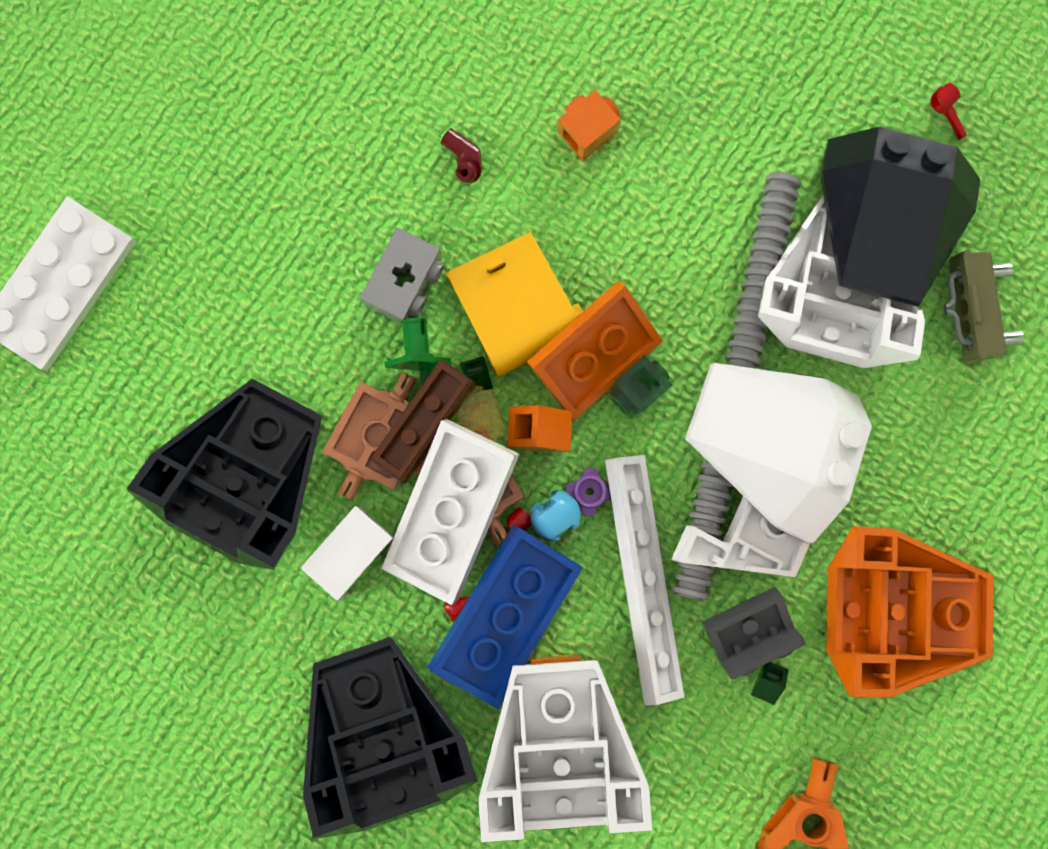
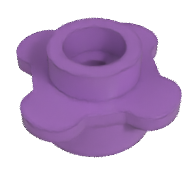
M595 468L585 469L583 476L577 482H571L566 486V492L580 505L581 513L585 516L594 515L601 503L611 500L609 485H605L603 480L599 478V472ZM592 488L594 491L593 495L588 496L586 489Z

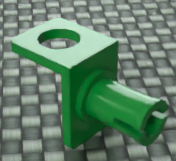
M408 318L401 321L405 355L385 361V368L419 371L420 384L422 386L440 359L451 365V358L434 357L433 354L429 353L428 322L426 318Z

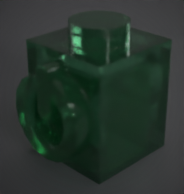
M644 355L613 383L611 391L607 394L616 408L632 420L635 416L637 418L640 417L672 387V384L668 381L670 376L656 360L651 362Z

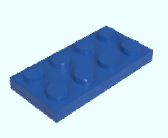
M513 525L427 668L439 677L499 709L505 697L512 666L526 664L583 567L521 528Z

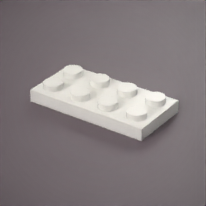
M67 196L0 292V343L39 369L48 372L137 241Z
M448 419L441 420L381 569L450 605L457 603L520 454Z

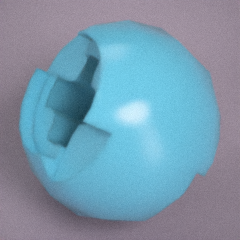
M559 490L551 492L552 498L542 505L537 502L530 510V522L535 532L543 539L554 542L560 540L558 535L569 527H572L574 530L581 522V510L577 501L567 492Z

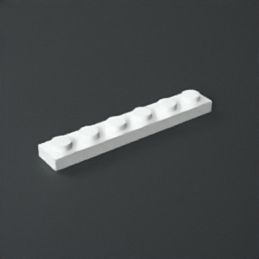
M645 455L605 460L644 706L659 705L685 697Z

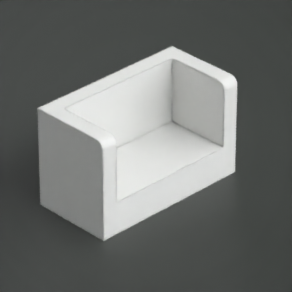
M355 506L303 564L301 569L335 600H343L348 594V589L387 545H391L394 536L361 507Z

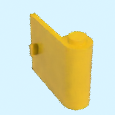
M531 232L446 272L497 377L527 364L530 358L583 312L578 303L572 306Z

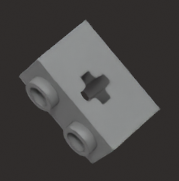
M397 227L360 297L364 306L400 324L404 319L418 318L427 301V298L423 297L429 283L433 285L437 283L445 266V263L441 262L442 254L440 248ZM408 272H410L413 283L405 282L400 287L397 277L399 275L406 277Z

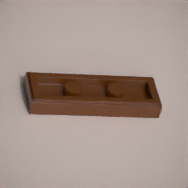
M440 359L370 460L397 480L406 484L428 453L441 420H451L476 383Z

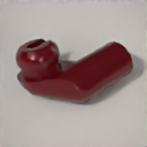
M453 128L448 129L440 144L457 155V169L455 170L457 178L463 183L476 182L482 173L480 148Z

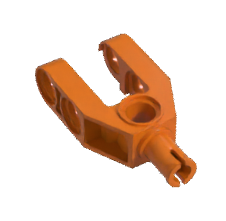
M817 757L812 758V767L805 793L800 795L792 793L762 828L757 849H784V846L789 847L791 840H798L811 847H821V849H849L841 812L830 801L836 772L839 769L837 763L828 760L823 762L821 758ZM818 814L820 817L818 827L812 831H803L802 823L808 815Z

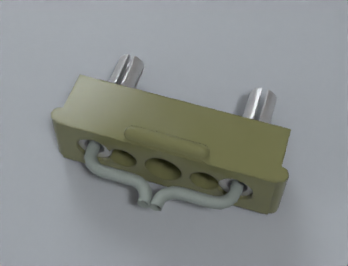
M967 249L951 257L949 261L951 275L948 278L950 302L944 304L943 308L944 314L950 315L954 320L956 337L962 344L965 363L971 365L986 359H993L1007 354L1006 346L1022 344L1024 338H1015L1023 336L1022 331H1003L995 278L1012 276L1014 269H1007L1013 268V265L1011 263L993 264L991 251L971 253ZM954 305H956V312L950 310Z

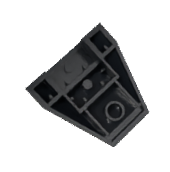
M879 126L828 139L820 179L839 286L918 307L976 212L981 179L958 147Z
M251 379L152 453L127 487V491L165 524L239 564L274 570L296 534L322 415Z
M391 637L313 664L303 798L314 839L361 832L443 804L478 782L466 741Z

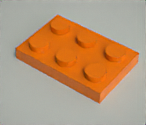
M617 281L530 358L527 363L563 410L573 411L572 419L575 421L663 340L628 288Z

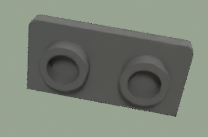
M776 587L702 622L717 660L730 679L749 675L758 667L777 658L786 657L794 650L805 645L802 635L793 625L782 594Z

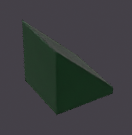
M484 356L460 363L463 374L476 383L469 393L470 398L494 392Z
M772 662L763 665L751 695L774 705L786 688L788 669Z

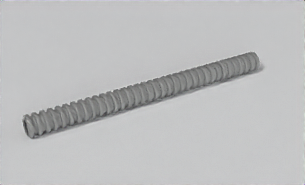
M784 172L770 173L765 179L768 185L763 188L762 193L766 197L760 201V206L763 209L759 210L757 214L760 221L756 222L755 229L758 232L754 233L752 241L755 244L751 245L749 250L752 256L748 257L747 265L750 268L745 269L744 272L747 280L743 281L741 285L744 292L740 293L738 298L742 303L736 307V312L739 313V316L735 317L733 321L736 328L732 329L730 334L734 339L728 343V348L731 349V352L726 353L725 359L728 361L727 365L754 369L761 365V360L758 356L763 354L764 348L761 346V343H765L767 338L763 333L769 329L758 317L763 287L767 277L784 254L782 248L787 247L788 240L785 237L789 236L791 229L788 225L793 222V216L790 213L795 211L796 205L793 201L798 199L799 194L796 190L801 186V181L796 176ZM706 460L700 466L704 470L703 474L698 475V481L701 482V485L695 488V493L698 494V498L693 499L692 505L696 506L695 511H691L689 515L690 518H693L692 524H687V526H694L718 539V537L721 538L723 532L719 530L720 526L725 525L726 522L722 517L723 513L728 512L729 507L725 506L726 500H731V494L728 493V490L733 488V485ZM679 563L678 567L682 568L681 573L676 574L675 577L679 582L678 586H673L672 591L676 592V595L700 601L708 600L709 594L706 593V588L712 585V582L708 581L709 575H714L715 570L711 566Z

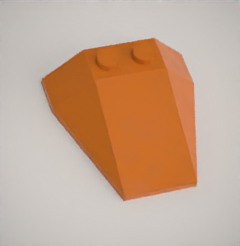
M853 526L828 566L826 651L850 697L890 698L992 658L994 576L895 529Z

